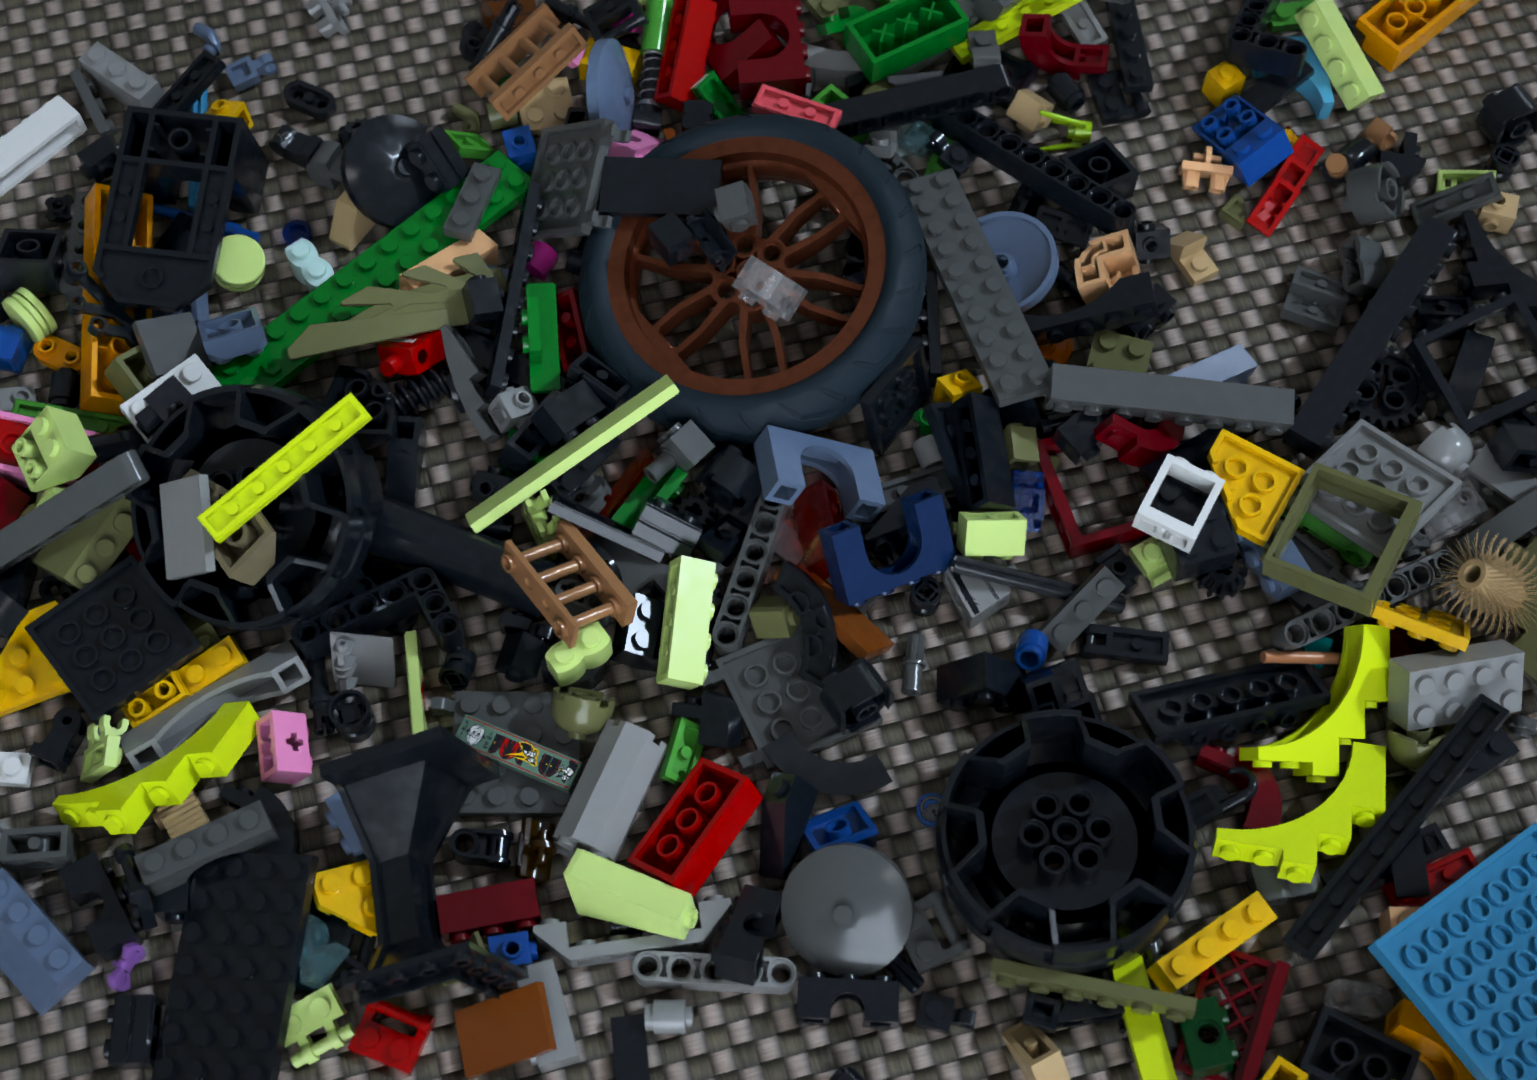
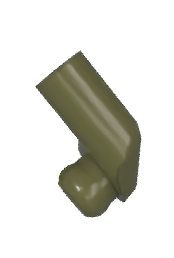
M456 102L452 107L451 114L463 120V131L479 134L482 128L479 113Z

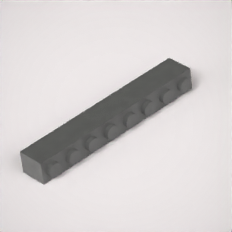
M1053 363L1047 371L1045 407H1051L1054 411L1060 413H1068L1072 410L1084 411V414L1088 416L1115 413L1124 419H1131L1132 416L1142 417L1146 422L1151 423L1170 420L1179 426H1189L1197 423L1204 424V427L1208 429H1221L1225 426L1234 427V430L1237 432L1262 430L1266 435L1271 436L1282 435L1294 425L1295 389Z

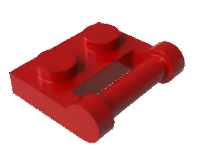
M385 1000L367 1004L366 1010L356 1029V1035L353 1036L348 1049L351 1052L411 1076L436 1018L427 1013L420 1015ZM378 1013L418 1028L415 1037L413 1038L374 1022Z

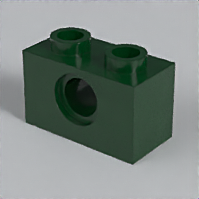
M1216 996L1198 999L1193 1019H1186V1022H1178L1193 1079L1233 1071L1234 1060L1239 1059L1234 1038L1228 1039L1225 1026H1229V1019L1225 1006L1218 1005ZM1209 1030L1216 1034L1217 1040L1213 1043H1204L1199 1039L1198 1035L1202 1031Z

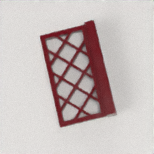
M1233 950L1226 957L1230 958L1235 968L1221 975H1218L1213 965L1201 973L1194 998H1197V1000L1203 999L1204 989L1216 983L1218 984L1226 998L1218 1002V1005L1225 1006L1229 1004L1237 1018L1229 1026H1225L1226 1032L1240 1025L1247 1037L1246 1042L1237 1047L1238 1053L1243 1052L1240 1062L1238 1059L1234 1060V1064L1237 1067L1234 1080H1257L1291 964L1277 960V963ZM1238 961L1244 962V964L1239 965ZM1252 966L1267 970L1265 980L1254 986L1250 985L1243 972ZM1211 971L1214 978L1207 981L1209 973ZM1238 973L1247 989L1230 996L1222 981ZM1262 988L1258 999L1257 995L1255 994V991ZM1250 994L1256 1004L1255 1012L1241 1017L1234 1001ZM1252 1020L1250 1029H1248L1245 1023ZM1211 1032L1199 1039L1206 1042L1216 1037V1034ZM1181 1037L1173 1066L1175 1070L1192 1076L1190 1066L1182 1063L1185 1048ZM1219 1074L1200 1078L1203 1080H1231Z

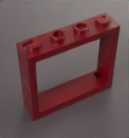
M1053 436L1037 440L1040 459L1038 466L1044 478L1039 483V486L1069 560L1111 548L1117 543L1122 545L1151 536L1132 527L1133 521L1082 536L1049 455L1063 451L1052 441ZM1143 479L1146 487L1152 484L1147 480Z

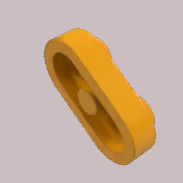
M48 335L38 343L35 342L33 353L40 364L55 371L63 367L72 368L81 375V347L53 335ZM76 357L75 360L69 361L70 358Z

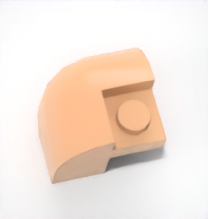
M1127 229L1089 241L1090 246L1081 253L1079 258H1075L1074 270L1077 288L1082 300L1086 304L1099 298L1120 278L1141 273L1135 248Z

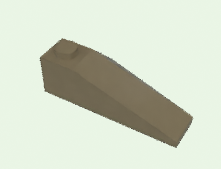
M190 469L182 478L194 476L201 473L194 469ZM209 479L210 503L212 505L225 495L228 490ZM261 511L221 544L217 543L213 538L215 558L231 579L254 586L275 564L276 532Z

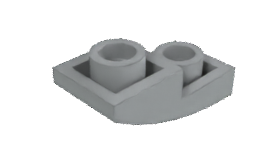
M902 126L869 133V142L864 146L878 158H892L899 144Z

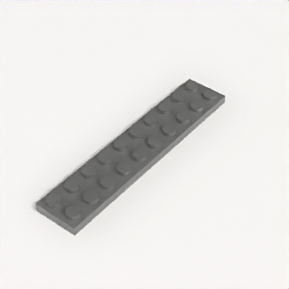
M953 168L900 182L902 186L911 189L910 201L922 228L925 248L998 407L1001 408L1046 395L1047 371L1049 370L1047 363Z

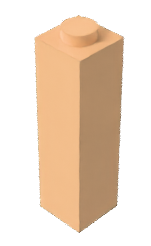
M478 229L471 243L458 240L408 270L426 265L453 277L469 274L452 261L455 257L478 253L485 263L497 266L498 244ZM402 273L399 275V290H411L428 284L403 278L401 276Z

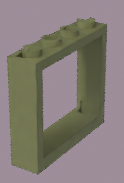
M1315 462L1310 473H1306L1305 476L1302 475L1298 495H1292L1289 499L1285 519H1279L1273 531L1274 539L1271 545L1266 543L1264 546L1263 554L1259 559L1263 562L1262 575L1370 617L1420 520L1423 502ZM1318 489L1400 519L1363 592L1281 560Z

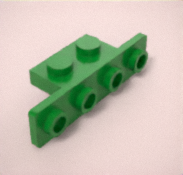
M554 283L527 284V308H521L522 326H528V335H522L523 353H529L531 393H550L554 388L560 392L556 285Z
M678 467L674 471H669L656 484L651 482L645 475L611 519L632 528L648 496L654 500L656 496L666 500L671 497L674 500L684 489L685 485L681 482L688 474Z

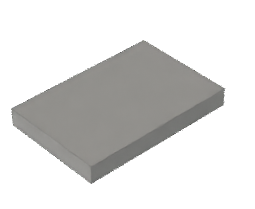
M197 474L159 484L166 580H178L215 572L213 537L197 519L201 513L211 506L208 475Z

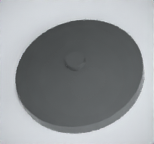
M840 842L816 849L793 869L782 893L781 916L784 930L790 943L797 953L809 964L823 972L836 976L840 974L863 976L885 967L902 950L913 926L914 900L907 879L900 868L889 857L864 844Z

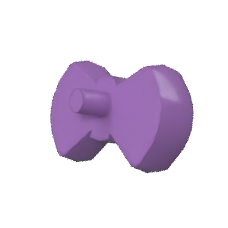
M136 942L123 945L121 959L113 961L112 965L116 968L107 978L111 989L117 992H124L130 989V973L134 965L146 956L143 946Z

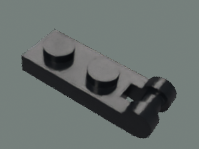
M1089 624L1080 634L1083 638V644L1080 645L1079 656L1083 659L1100 658L1166 666L1168 663L1170 633ZM1096 639H1105V644L1096 645Z

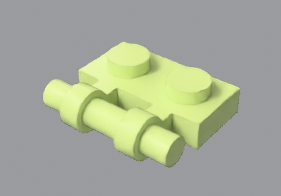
M332 983L325 985L292 1005L284 1047H289L298 1042L300 1052L290 1057L296 1069L306 1063L309 1065L315 1063L320 1059V1055L332 1048L336 1050L346 1045V1040L356 1035V1030L351 1023L340 1028L336 1021L337 1018L346 1014L347 1011ZM324 1026L327 1036L314 1043L310 1034Z

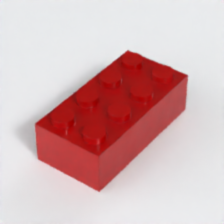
M701 757L626 861L635 871L688 892L694 898L763 800V796L747 776Z

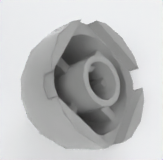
M1452 422L1449 423L1452 428L1447 430L1442 426L1430 434L1420 444L1417 451L1427 460L1456 478L1462 479L1471 469L1469 464L1473 458V444L1469 436L1457 424Z

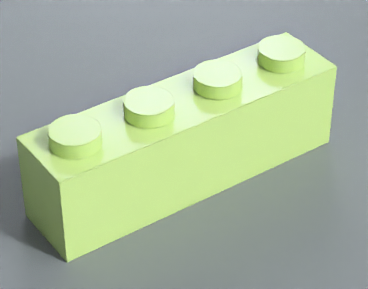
M1315 0L1294 15L1347 111L1363 107L1385 92L1333 0Z
M684 555L669 562L656 675L657 684L692 690L703 685L707 678L706 652L711 645L709 625L715 611L712 597L718 582V575L715 573V562Z

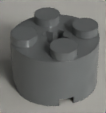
M1385 161L1346 171L1347 195L1343 197V205L1347 212H1352L1360 225L1392 219L1402 214L1405 205V194L1403 186L1398 187L1396 178H1400L1396 167L1391 162Z

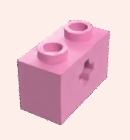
M271 710L256 721L261 782L295 785L312 774L313 761L310 756L308 741L310 732L305 713Z

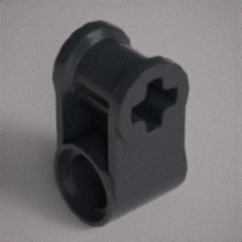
M460 828L450 837L449 843L452 856L459 864L485 866L494 869H507L511 866L508 856L510 842L514 840V834L510 831ZM463 841H470L474 844L473 848L468 852L457 850L458 845Z

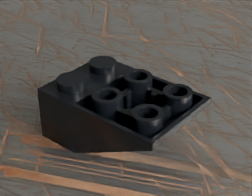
M636 592L633 596L638 601L633 623L622 627L617 621L612 643L613 654L609 660L636 669L657 672L665 602ZM714 619L710 621L709 634H711V645L709 650L706 652L705 664H707L708 671H710L712 657L714 652V643L712 639V630L716 622V620Z

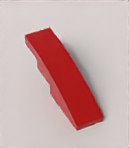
M1303 133L1292 146L1294 152L1281 162L1245 221L1267 238L1271 236L1301 192L1300 189L1312 173V168L1325 151L1323 147Z

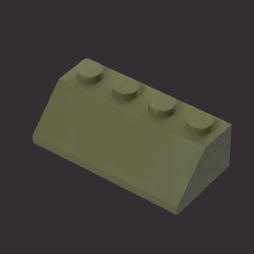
M125 496L42 547L32 562L75 591L80 590L108 571L133 537L131 501L125 499Z

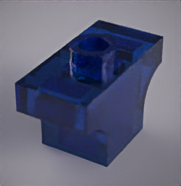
M1013 470L1012 486L1016 508L1011 511H1018L1027 519L1026 532L1040 533L1041 522L1044 520L1046 494L1044 472Z

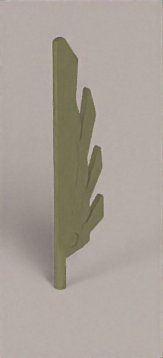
M478 253L459 256L453 259L452 262L469 273L453 277L426 265L404 271L401 275L403 278L428 284L411 290L367 286L342 300L340 306L371 307L347 321L309 325L287 349L288 358L290 361L441 330V327L445 324L452 327L469 324L461 291L469 278L476 275H486V278L496 277L498 286H501L504 291L506 285L505 276L500 267L489 269ZM524 300L522 308H527V300Z

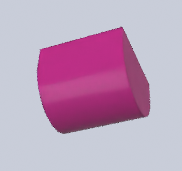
M536 240L532 243L534 245L532 259L530 262H526L525 269L530 271L529 275L545 281L558 261V254L550 245Z

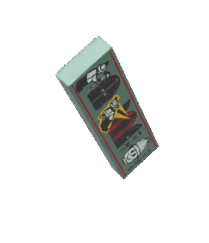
M468 714L465 715L455 736L492 762L570 794L583 767V762Z

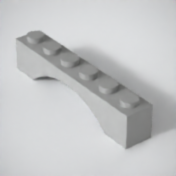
M287 640L120 736L121 747L137 772L164 757L194 735L210 720L223 703L241 701L254 703L271 697L283 696L312 678L290 641Z

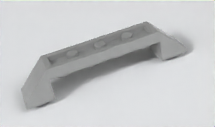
M723 895L707 896L704 898V901L698 902L701 928L690 929L685 940L646 931L642 933V937L629 938L628 935H615L610 937L608 942L596 943L595 940L588 939L578 941L576 946L570 947L566 921L560 922L558 918L540 921V925L533 926V933L540 944L572 968L631 960L640 952L648 950L687 952L704 949L723 925L724 920L731 914L732 903L731 897L724 898Z

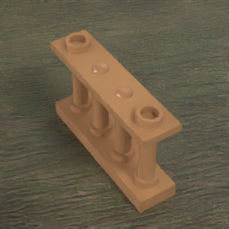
M544 2L464 77L465 81L480 98L487 92L492 94L487 100L506 121H509L588 46L587 42L571 23L568 22L562 29H559L557 26L561 22ZM550 35L552 38L540 49L537 45ZM528 53L532 56L523 66H517ZM507 73H510L512 76L499 87L497 83Z
M565 519L558 521L554 540L520 552L511 539L505 541L501 557L503 569L511 574L553 627L556 636L562 639L569 649L575 647L579 628L607 616L614 617L622 627L633 623L638 601L572 522ZM555 552L562 553L568 560L566 563L537 573L529 563ZM572 573L579 574L586 582L556 595L547 585L549 582ZM590 594L596 595L603 603V605L572 616L564 606Z

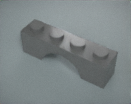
M258 800L134 856L144 885L156 897L187 883L189 876L195 870L212 860L235 853H252L280 839L268 810L261 800Z

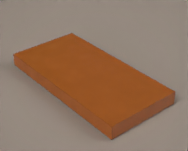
M809 563L797 565L812 578L824 594L833 614L837 639L858 659L865 658L867 660L890 651L895 643L857 608L849 607L836 600L832 585ZM779 569L773 577L775 581L777 580L781 569Z

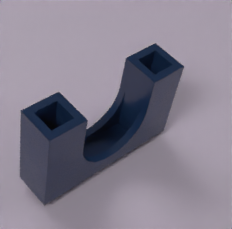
M924 489L900 499L908 531V540L900 558L885 568L875 569L869 562L858 524L843 520L818 530L836 600L849 607H858L867 602L866 599L876 595H889L894 592L896 587L913 585L920 582L921 577L929 574H941L948 570L947 567L950 566L951 558L956 553L941 493Z

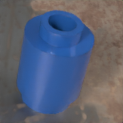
M1036 629L1025 630L1019 635L1014 658L1022 669L1033 671L1044 664L1049 646L1046 635Z

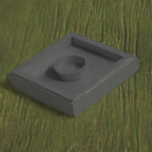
M191 311L138 320L132 324L153 380L159 379L195 353L208 369L212 366L211 361L208 360Z

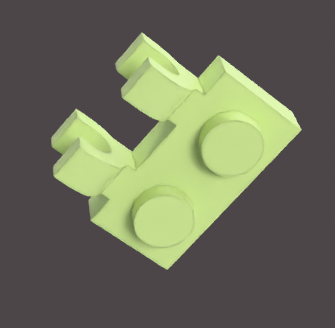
M546 489L539 491L537 498H534L532 495L521 503V514L537 546L554 540L557 523L561 520L559 516L554 515L549 523L546 522L548 521V516L545 508L550 500ZM557 552L544 558L555 560L557 559Z
M104 714L101 716L99 724L92 723L87 727L89 743L88 748L84 750L80 776L81 782L94 783L119 766L123 755L122 748H119L120 736L127 731L128 719H121L117 724V728L110 726L111 716Z

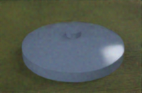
M598 39L591 49L587 65L586 101L589 120L607 118L615 121V124L618 125L617 129H628L631 131L635 95L626 54L616 39Z
M1000 211L978 218L977 220L1022 313L1031 309L1046 296L1058 274L1059 253L1052 234L1041 221L1021 212Z

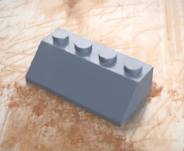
M2 867L0 869V969L36 1011L43 1016L90 975L95 968L17 879Z

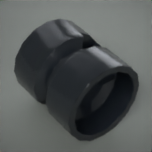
M348 689L337 693L330 700L328 716L342 739L346 742L359 743L370 738L375 731L377 722L371 705L364 694L357 690Z

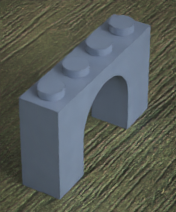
M768 424L753 444L764 500L792 506L806 487L802 465H807L822 471L834 482L840 494L845 518L871 524L886 506L874 453L871 449Z

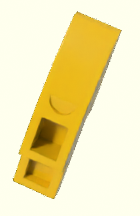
M228 635L177 671L171 672L121 709L129 720L131 727L135 728L249 662L235 638Z

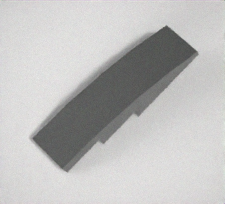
M445 324L441 327L446 360L455 389L467 416L482 441L494 444L503 436L487 414V409L492 399L483 397L485 389L480 381L487 377L488 373L457 328Z

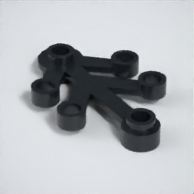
M80 259L67 261L61 272L62 279L71 286L82 285L99 303L87 302L83 296L73 294L66 303L67 311L73 315L86 314L94 316L87 325V330L92 336L101 337L104 335L125 339L126 344L131 349L138 346L139 343L132 324L135 321L146 319V309L134 307V317L132 319L125 312V306H119L113 297L111 298L88 275L89 270L84 261ZM72 302L78 303L80 307L74 306ZM105 318L114 319L121 326L109 325ZM93 324L101 326L102 329L96 328Z

